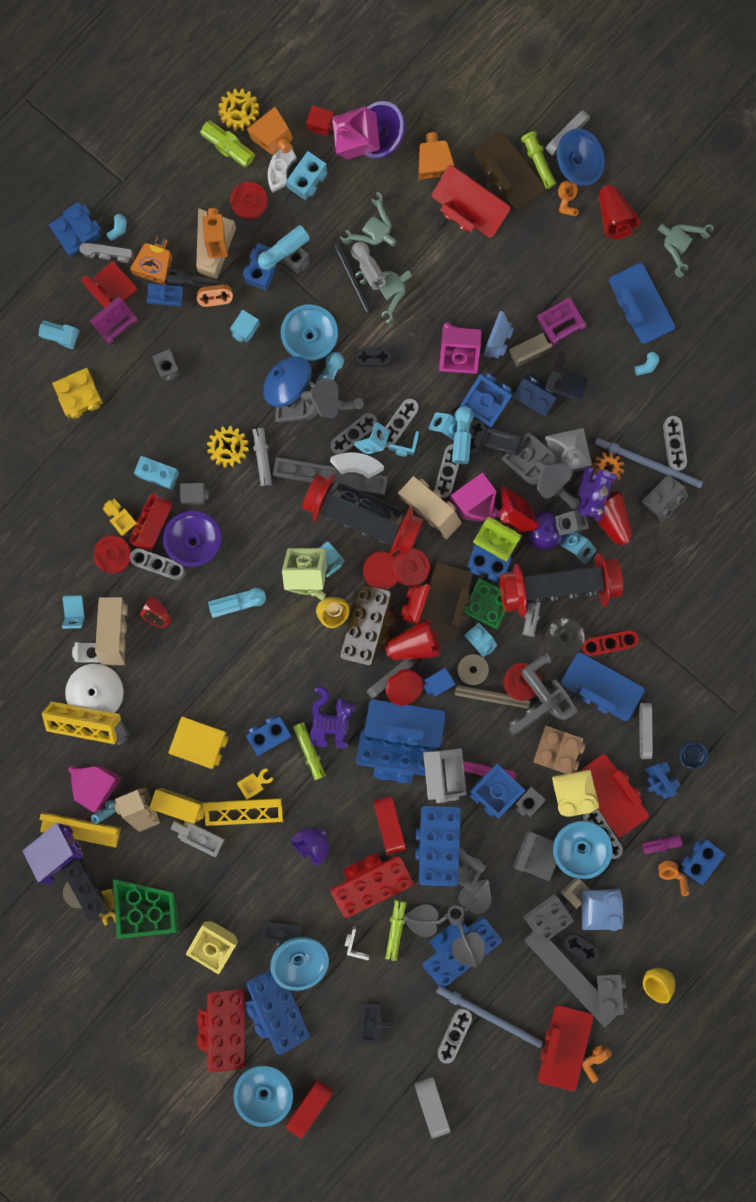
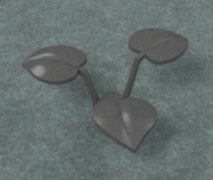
M477 881L471 891L464 887L459 893L458 901L465 908L452 906L448 910V914H445L440 920H438L437 910L427 904L417 906L404 915V920L409 929L421 937L435 935L437 932L436 924H441L446 919H449L452 925H458L462 938L454 941L452 954L461 964L476 968L484 958V942L474 932L465 936L462 923L465 911L470 909L474 914H481L489 909L491 905L489 881Z

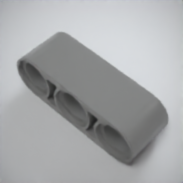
M135 549L130 554V561L139 568L173 580H181L185 576L186 570L184 566L179 565L173 560L142 549ZM138 554H144L145 558L142 563L136 562ZM161 560L163 563L162 567L158 570L154 569V562ZM175 566H179L181 569L180 574L177 576H173L171 573L172 568Z
M431 1077L414 1083L432 1139L451 1133L434 1078Z

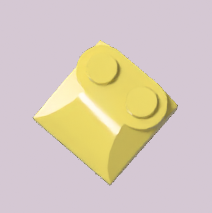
M591 770L552 777L558 801V810L561 815L567 817L591 813L599 808Z
M204 922L186 955L215 973L220 974L238 941L233 933L215 922Z

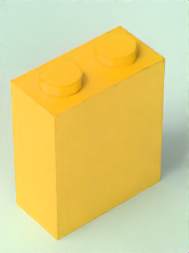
M181 717L169 754L213 769L215 765L219 766L222 755L219 753L222 747H226L229 737L226 736V731L187 717Z
M163 788L155 790L149 808L193 824L203 819L205 815L203 809L204 802Z

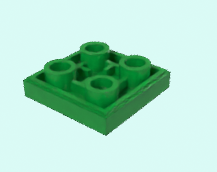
M479 578L471 593L469 606H465L463 613L497 629L505 614L500 588Z

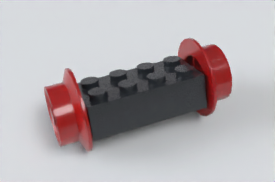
M333 473L328 478L316 474L302 506L303 510L313 513L314 523L317 522L320 515H323L326 519L337 521L346 528H353L365 536H372L381 543L391 545L395 539L389 555L392 556L397 550L409 555L424 520L413 515V506H410L408 511L341 482H335L336 473Z
M597 553L595 555L594 567L522 576L520 566L517 563L514 565L512 572L500 574V591L505 612L518 611L523 618L526 616V603H539L541 598L549 601L560 600V596H564V598L580 597L579 593L587 596L598 595L602 606L607 607L610 598L622 596L623 580L618 560H605L601 553Z

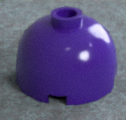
M541 512L535 515L539 526L533 531L526 532V536L533 547L539 550H550L561 543L564 535H559L555 519L557 515L550 512Z
M306 827L300 829L291 838L293 847L304 858L307 856L312 858L310 862L315 865H321L327 857L330 848L326 838L327 834L320 828Z

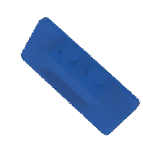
M638 263L610 277L609 283L617 296V302L623 308L628 323L632 325L641 344H646L674 330L675 325L642 263Z
M582 653L575 655L561 681L562 687L580 696V700L588 705L593 703L598 706L597 710L604 714L609 712L623 721L630 719L644 693L642 686Z
M373 699L369 702L364 734L367 737L384 739L390 742L439 748L442 742L445 712L410 705L399 706L392 702Z
M365 730L361 731L356 763L358 765L375 767L373 777L380 780L388 779L399 783H411L413 774L426 776L423 753L436 751V748L420 745L413 746L402 742H390L384 739L367 737L364 734Z
M423 806L421 808L420 829H416V840H419V848H415V860H419V883L421 885L457 886L460 838V809L458 807Z
M480 917L469 927L463 921L462 927L465 936L474 932L482 938L485 947L484 956L502 942L500 936L484 917ZM450 924V926L430 941L436 953L423 963V968L439 986L444 988L471 967L458 962L452 954L454 941L462 938L458 925Z
M271 969L247 982L252 999L245 1003L247 1005V1012L255 1023V1031L261 1038H270L278 1055L287 1052L309 1038L308 1030L291 991L276 983Z

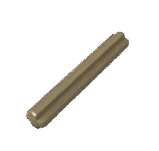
M459 685L455 688L456 696L526 709L530 707V700H515L508 694Z

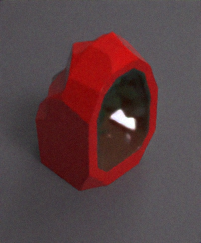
M150 596L140 615L145 621L160 628L167 627L171 622V616L159 600Z

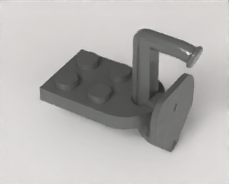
M322 378L318 383L309 381L305 391L291 404L284 407H276L275 422L286 423L310 420L318 413L321 417L330 419L337 415L338 410L361 409L364 406V402L361 398H356L352 401L338 400L337 383L334 380Z
M529 432L523 437L517 456L506 453L501 458L505 464L526 482L538 484L537 490L544 498H551L557 493L558 496L569 504L570 508L576 509L579 507V499L574 498L563 487L570 480L572 470L565 462L557 463V458L553 452Z
M548 652L529 664L522 671L523 678L543 704L538 708L533 706L526 711V716L523 719L518 717L510 723L509 733L513 738L547 713L565 720L578 712L570 697L556 679L552 681L556 691L550 694L534 673L544 664L551 663ZM563 700L569 706L564 712L558 706Z

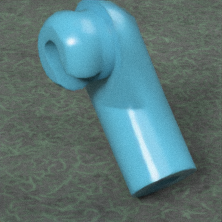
M122 214L115 215L114 229L106 234L111 242L126 232L127 221Z
M650 352L647 355L645 364L635 366L636 375L653 372L659 363V356L655 352Z
M114 800L107 801L105 803L106 808L92 815L91 821L94 824H98L116 812L114 806L116 802Z

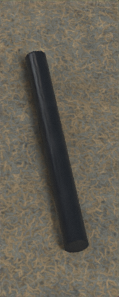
M340 243L335 244L333 248L364 312H371L372 309Z

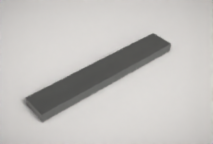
M279 457L275 458L272 475L273 477L312 483L316 474L328 478L333 473H336L335 482H341L365 493L385 496L388 476L376 474L368 479L363 474L356 472L341 474L336 467Z
M534 931L524 939L529 947L604 1028L617 1016H600L598 991L550 939L542 943Z

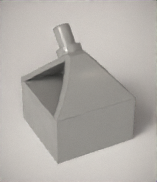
M583 428L549 435L543 440L544 445L556 456L557 463L565 462L572 472L585 470L586 466H592Z

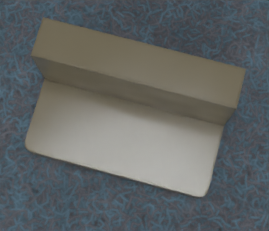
M542 333L509 349V353L516 367H519L550 352L553 345L552 343L548 344Z

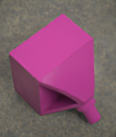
M364 106L332 117L336 154L346 159H351L380 150L377 116L374 111Z
M448 322L445 323L442 330L439 371L477 374L481 347V330L458 328Z
M483 472L453 493L449 500L456 507L462 519L486 521L487 517L495 519V517L500 518L501 515L499 510L493 507L496 490Z
M103 765L82 769L70 766L68 769L71 773L74 800L94 813L102 810L122 778Z

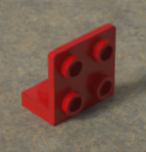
M111 262L91 280L87 275L81 279L84 286L104 308L118 296L124 302L137 291L136 286L114 262Z

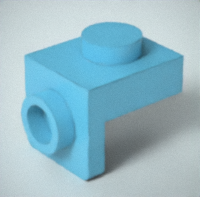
M479 623L464 635L482 657L492 653L497 646L493 637Z

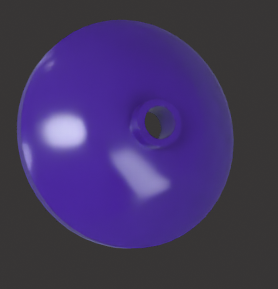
M378 101L367 107L374 111L377 116L380 150L364 154L373 159H381L392 154L399 147L405 133V119L401 110L390 102Z
M187 511L178 514L167 524L163 535V544L168 556L174 562L186 567H198L208 563L216 556L221 545V533L217 523L209 515L198 511ZM193 540L197 542L195 545H190V542Z

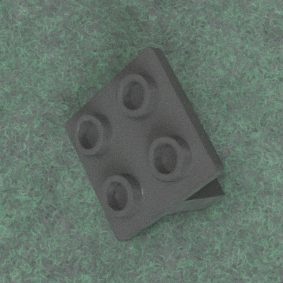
M555 894L523 916L542 943H545L574 922Z

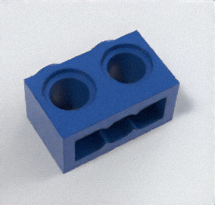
M258 243L256 249L253 248L251 251L250 259L252 260L249 266L246 265L243 276L245 277L246 284L267 291L278 262L271 270L262 269L258 265V256L262 252L268 251L270 247ZM255 272L262 273V276L258 279L252 277Z
M475 545L467 568L471 569L470 573L481 576V573L489 575L488 579L499 582L500 574L507 572L511 556L506 562L480 546ZM477 556L482 557L485 561L484 565L477 566L474 563V558ZM498 562L502 565L503 569L501 572H495L492 565Z
M446 668L424 680L426 684L423 687L428 695L432 694L436 697L454 686L455 683Z
M274 715L265 720L266 725L262 727L257 725L248 730L250 734L246 737L257 756L292 737L281 716L276 718ZM274 724L281 726V734L274 735L271 728ZM257 734H262L265 737V742L262 745H258L255 742Z
M706 839L698 840L692 848L694 851L690 856L687 855L681 862L682 867L680 868L681 871L702 886L726 855ZM706 848L711 850V855L708 858L703 857V851ZM698 863L699 871L693 874L691 867L693 864Z

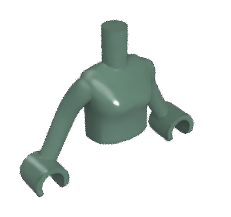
M379 192L376 195L380 199L377 201L371 200L373 205L377 206L384 222L373 216L362 230L368 236L351 234L348 230H345L348 238L344 239L340 236L344 244H349L352 240L366 242L371 245H378L386 241L392 247L396 244L397 240L389 235L392 225L383 208V197Z
M661 224L657 230L666 236L664 241L665 248L673 256L678 266L675 269L677 277L684 276L680 268L684 271L688 270V266L682 263L678 253L682 255L693 239L684 231L700 233L703 238H708L710 235L706 230L709 232L714 231L712 225L696 227L680 224L669 229L664 224Z
M409 270L400 276L392 271L382 272L386 278V283L379 289L387 301L393 298L388 310L382 313V318L390 315V318L385 322L386 324H391L394 321L392 312L406 292L404 282L412 277ZM362 271L356 273V278L364 276ZM365 276L364 279L360 281V284L362 285L368 282Z

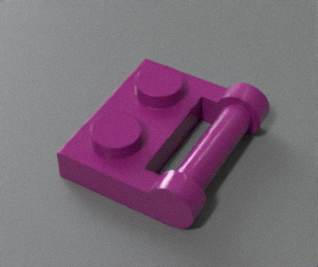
M119 296L90 320L109 345L128 326L138 321ZM127 315V318L125 320H123L112 331L107 333L112 327H114L119 321H121Z
M570 297L536 317L553 346L575 331L586 328L584 320ZM574 318L576 323L554 334L553 329Z

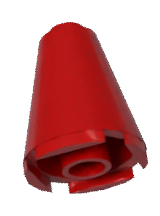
M604 186L599 192L604 234L607 239L609 237H612L613 240L625 238L633 233L632 229L636 226L637 229L640 227V217L616 186Z
M620 490L609 493L610 496H608L604 503L605 512L600 522H596L615 544L622 546L629 543L633 535L623 494Z
M424 620L388 641V646L385 647L387 656L393 660L441 656L438 652L440 651V645L436 631L430 629V625H433L431 620Z

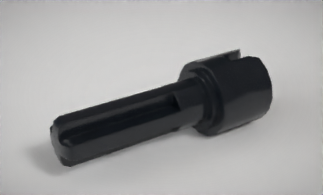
M169 268L170 275L168 276L167 285L185 287L187 285L203 288L221 285V280L190 275L184 269Z

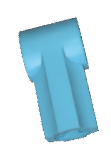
M43 320L38 336L58 342L61 346L74 349L80 330L69 325L61 326Z

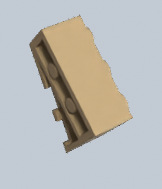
M198 209L197 270L201 275L217 279L225 257L209 259L204 243L202 219L203 216H207V211ZM222 217L228 251L236 226L233 220Z
M413 476L398 494L406 504L413 506V510L418 515L424 517L430 526L437 528L447 540L462 524L455 512L456 507L449 501L445 503L442 500L443 497L436 490L432 492L428 489L429 485L423 479L418 480Z
M122 597L99 598L95 652L102 665H125V634L127 631L125 616L128 614V606L124 604Z
M147 787L115 799L116 803L114 806L117 814H121L122 818L139 832L160 823L156 811L149 809L152 800Z

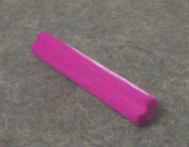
M463 761L464 772L484 776L492 768L486 765ZM505 770L513 779H515L514 771Z

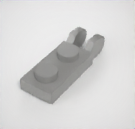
M83 243L79 247L80 252L89 258L99 255V258L104 260H110V257L124 263H128L129 260L135 261V253L131 249Z

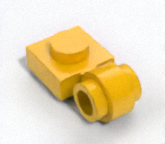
M116 499L109 500L104 504L103 510L109 517L115 516L110 522L122 536L136 526V521L126 509L120 512L119 509L122 507Z

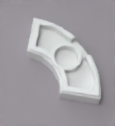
M292 149L287 154L279 150L272 156L268 168V181L272 193L287 186L288 169L291 164L297 161V157Z
M360 453L338 454L331 457L330 461L341 474L356 472L363 474L368 479L384 470V466L379 461Z

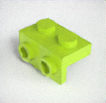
M487 517L473 543L507 562L521 535L513 529L500 524L499 521Z

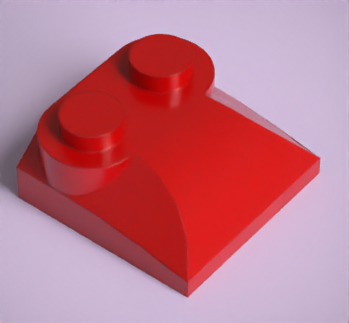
M502 485L500 487L502 508L499 510L501 514L500 519L506 524L513 525L518 532L526 533L527 531L535 530L539 524L529 502Z
M414 584V587H409L407 597L410 600L408 605L404 604L401 615L404 616L403 620L418 625L430 585Z

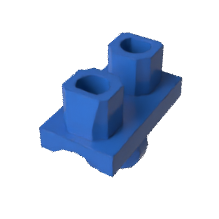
M148 284L147 304L181 307L183 287L166 284Z
M666 762L655 764L645 769L649 775L647 779L650 783V786L647 787L648 792L654 790L657 796L661 794L664 799L677 794L676 790L681 784L675 777L668 780L665 774L670 771V767Z

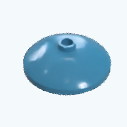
M302 305L293 309L285 317L281 326V339L286 350L292 356H301L307 361H316L327 356L335 347L338 338V328L334 317L326 309L317 305ZM312 334L313 338L308 339L306 336Z
M576 821L566 825L559 831L554 841L553 854L557 865L564 873L574 878L588 879L599 875L609 865L612 857V844L608 834L599 825L589 821ZM579 844L586 845L584 849L578 847Z
M297 937L286 941L278 947L272 956L270 969L274 980L281 987L293 991L304 990L314 986L324 977L328 969L329 958L325 947L319 941L309 937Z
M267 1065L255 1066L244 1072L237 1081L233 1096L234 1105L239 1115L246 1122L259 1127L274 1125L280 1122L291 1108L293 1100L291 1083L286 1075L275 1067ZM261 1090H267L268 1094L262 1095Z

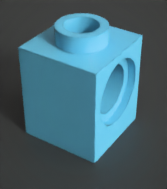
M242 310L230 328L232 336L239 342L245 341L248 343L260 323L257 318Z

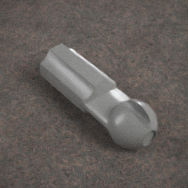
M357 242L351 249L352 256L359 260V267L372 289L377 290L385 285L386 279L376 261L370 257L368 245L365 242Z

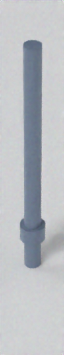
M597 438L595 445L608 450V453L612 452L613 455H621L695 487L701 488L703 484L701 480L621 448L617 443H609L600 438Z
M438 986L436 993L449 999V1002L452 1004H459L538 1048L542 1046V1040L462 998L461 994Z

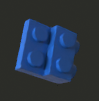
M79 202L63 211V216L49 224V227L69 257L80 252L79 247L83 243L92 244L101 238L98 232L101 228L95 220L91 222L88 217L91 213L85 204L81 206Z
M487 372L486 374L481 373L460 407H469L476 418L492 427L512 398L513 393L511 392V387L505 383H502V385L495 382L496 377Z
M497 763L469 789L472 793L470 797L477 804L480 802L486 806L484 810L491 817L495 815L498 819L525 791Z

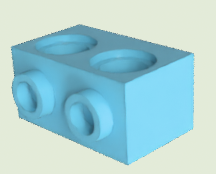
M307 151L286 181L287 188L306 200L308 196H312L315 193L318 182H322L328 173L326 163ZM311 167L318 168L316 172L309 171ZM300 182L308 183L305 187L298 186Z
M140 456L134 474L138 478L173 490L179 476V471Z

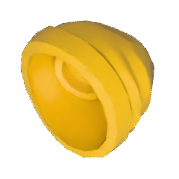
M338 597L323 599L318 603L316 609L320 622L328 628H336L347 620L350 611L348 603Z
M653 968L645 973L643 987L647 995L656 1002L668 1003L674 994L675 978L666 969Z

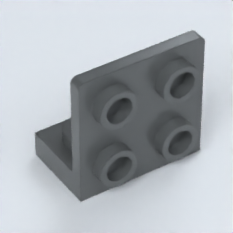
M527 830L513 867L550 881L557 864L553 854L554 841Z

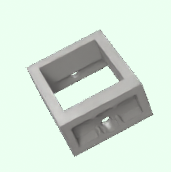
M462 748L423 753L428 800L436 799V803L459 800V796L467 795ZM442 759L445 761L447 792H445Z

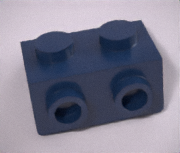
M526 374L513 398L541 415L546 416L559 394L545 389L546 385L540 382L537 376Z

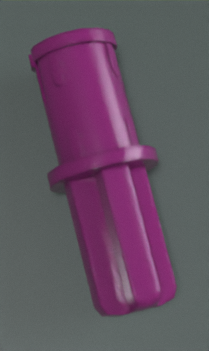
M680 835L667 838L659 837L658 840L642 843V849L645 854L658 851L665 852L667 849L682 847Z

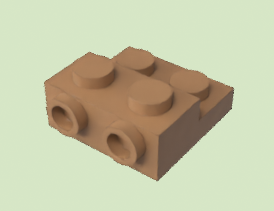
M545 726L533 762L565 774L575 773L579 766V762L576 761L578 754L582 755L585 748V743H582L583 738Z

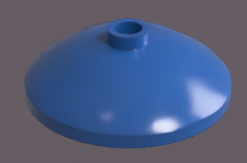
M572 129L561 137L557 148V159L565 177L570 182L579 186H588L595 183L601 177L605 164L604 153L599 141L593 134L584 129Z
M291 356L279 361L270 370L263 386L265 400L271 406L284 407L298 399L307 388L311 378L309 362L301 356Z

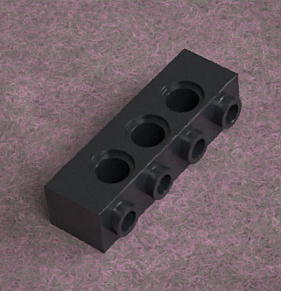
M83 857L81 859L73 858L61 868L89 921L96 922L112 912Z

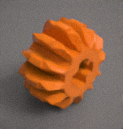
M604 452L601 454V458L598 456L595 458L597 463L592 464V467L596 469L593 474H598L600 469L604 470L607 464L608 467L612 468L608 472L618 475L616 480L619 481L621 479L619 474L624 473V470L619 467H622L624 463H618L617 461L620 457L616 456L614 459L612 452L609 453L608 457Z

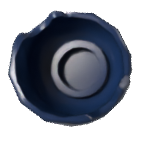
M692 740L685 742L681 746L679 759L683 767L695 770L703 767L708 761L709 752L703 743Z

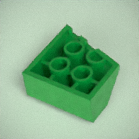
M113 879L117 939L179 932L178 911L172 892Z

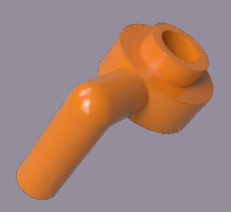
M564 181L558 190L559 197L562 199L559 212L577 216L578 209L568 207L569 201H572L577 195V185L570 181Z
M672 861L661 863L658 866L659 876L665 880L674 878L680 880L681 895H689L687 876L678 871V865Z
M603 1045L596 1047L592 1051L593 1054L582 1062V1067L592 1083L598 1081L599 1078L591 1065L600 1064L612 1055L608 1046L603 1047Z

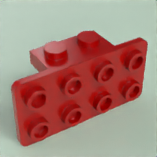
M453 165L447 167L432 193V197L443 205L440 211L444 213L447 219L459 223L460 228L465 231L472 232L474 229H478L489 238L495 235L511 209L509 204Z
M606 755L599 756L580 770H591L599 802L597 810L617 837H623L649 817L641 804L642 801L639 798L641 794L635 786L631 787L628 783L630 780L624 770L620 772L619 769H616Z
M376 853L343 869L347 881L333 887L330 892L343 917L348 918L412 887L414 883L400 856L382 863L379 854Z
M232 989L209 992L207 995V1009H199L197 1024L199 1026L197 1044L200 1050L207 1052V1070L215 1073L242 1069L244 1067V990Z
M561 1005L555 1006L550 1029H547L545 1034L546 1046L545 1049H542L540 1060L542 1061L538 1074V1081L540 1083L569 1091L576 1090L593 1021L591 1013Z

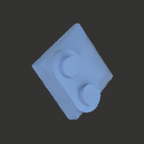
M502 311L498 314L484 355L490 358H499L500 355L504 356L507 345L504 344L506 338H511L514 330L511 327L512 323L507 321Z
M620 889L581 890L582 930L609 929L616 931L622 929L624 919L623 899Z

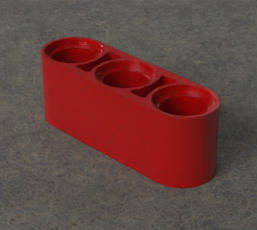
M151 494L148 497L130 537L132 545L145 551H150L154 547L171 509V502L156 494Z
M624 631L590 638L582 643L581 651L586 656H595L629 649L637 645L638 635L633 631ZM626 634L630 635L633 639L631 645H627L624 642ZM607 638L612 639L614 642L612 649L607 648L605 645ZM588 642H592L595 645L593 653L588 652L586 649Z
M392 795L373 800L387 855L405 851L406 847Z
M317 1079L287 1121L285 1128L301 1139L330 1099L333 1090Z

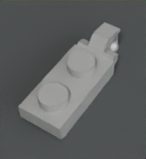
M174 821L170 828L179 833L178 838L181 841L213 857L217 856L225 840L185 821L184 825Z

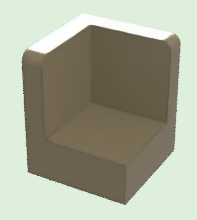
M575 878L561 893L577 909L582 904L580 902L581 890L590 889L580 878Z

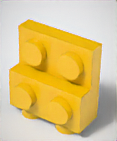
M88 368L52 383L63 411L68 418H78L82 415V412L96 410L100 407V404H103Z

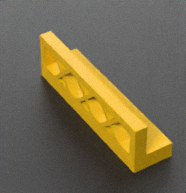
M51 702L42 712L45 728L48 732L115 744L117 741L115 727L121 721L120 714ZM51 721H54L56 724L59 725V727L53 726L51 724ZM66 724H71L76 730L71 729ZM83 727L89 728L93 733L88 732ZM100 730L108 731L109 736H106Z
M282 798L203 803L205 826L283 822ZM278 807L279 818H270L265 812L268 808ZM256 808L261 814L257 819H251L246 814L247 811ZM237 809L242 815L237 820H232L226 814L230 810ZM218 810L223 815L218 821H210L209 811ZM243 816L247 818L245 820H240Z
M47 812L42 813L39 819L42 820L40 832L45 833L55 823L70 826L73 830V836L77 840L117 847L120 827L100 823L94 824L91 821Z

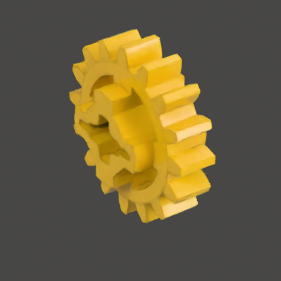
M234 89V94L228 91L227 98L222 96L223 103H219V109L221 110L218 112L219 116L222 117V123H226L227 128L233 126L234 131H237L238 127H241V130L244 131V126L249 128L251 122H256L255 117H259V111H257L259 105L256 103V97L251 98V92L244 94V89H241L240 93H237V90Z
M222 426L221 432L214 430L216 435L209 436L212 442H207V445L211 447L207 452L208 454H213L210 457L212 461L217 459L216 464L218 466L223 463L224 468H227L228 464L233 468L235 462L241 464L240 458L246 459L243 453L249 452V449L244 447L248 444V441L243 440L245 438L244 433L239 435L240 430L238 428L233 431L232 426H229L228 430H225L224 426ZM225 435H232L233 437H232V438H226V437H224V436H225ZM219 440V447L215 449L216 443ZM223 441H225L226 444L231 445V450L233 453H231L230 450L228 451V449H225V444L223 443ZM239 444H240V451H239V453L237 454V453H236V449H237V446H239ZM230 456L231 459H223L221 457Z

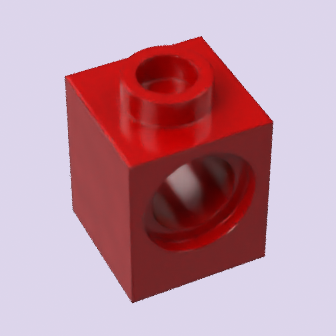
M312 105L306 122L307 130L328 137L330 131H334L332 118L334 117V112Z

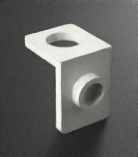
M75 642V647L72 650L75 662H100L98 656L95 658L87 656V650L90 647L95 648L96 643Z
M353 926L352 934L347 935L345 946H348L347 955L369 960V954L351 950L356 932V927Z

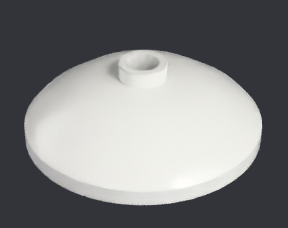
M88 664L80 667L71 675L66 685L65 694L68 705L115 713L122 703L124 690L122 681L114 670L102 664ZM92 688L95 690L93 696L89 694V690Z

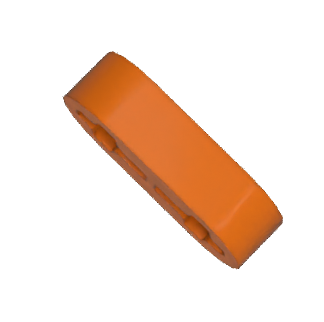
M228 285L203 287L197 292V301L204 307L228 304L233 299L232 288ZM223 291H225L227 294V297L225 298L222 295ZM203 294H207L208 300L204 299Z

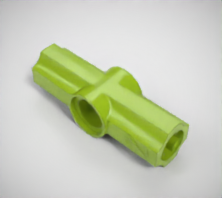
M211 120L204 124L200 132L201 135L213 143L220 153L226 157L230 156L245 168L251 164L255 154L241 144L234 134L229 131L225 132Z

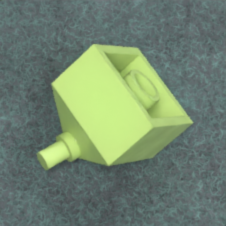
M288 548L282 568L284 590L316 596L323 600L326 594L321 590H323L328 568L326 548Z

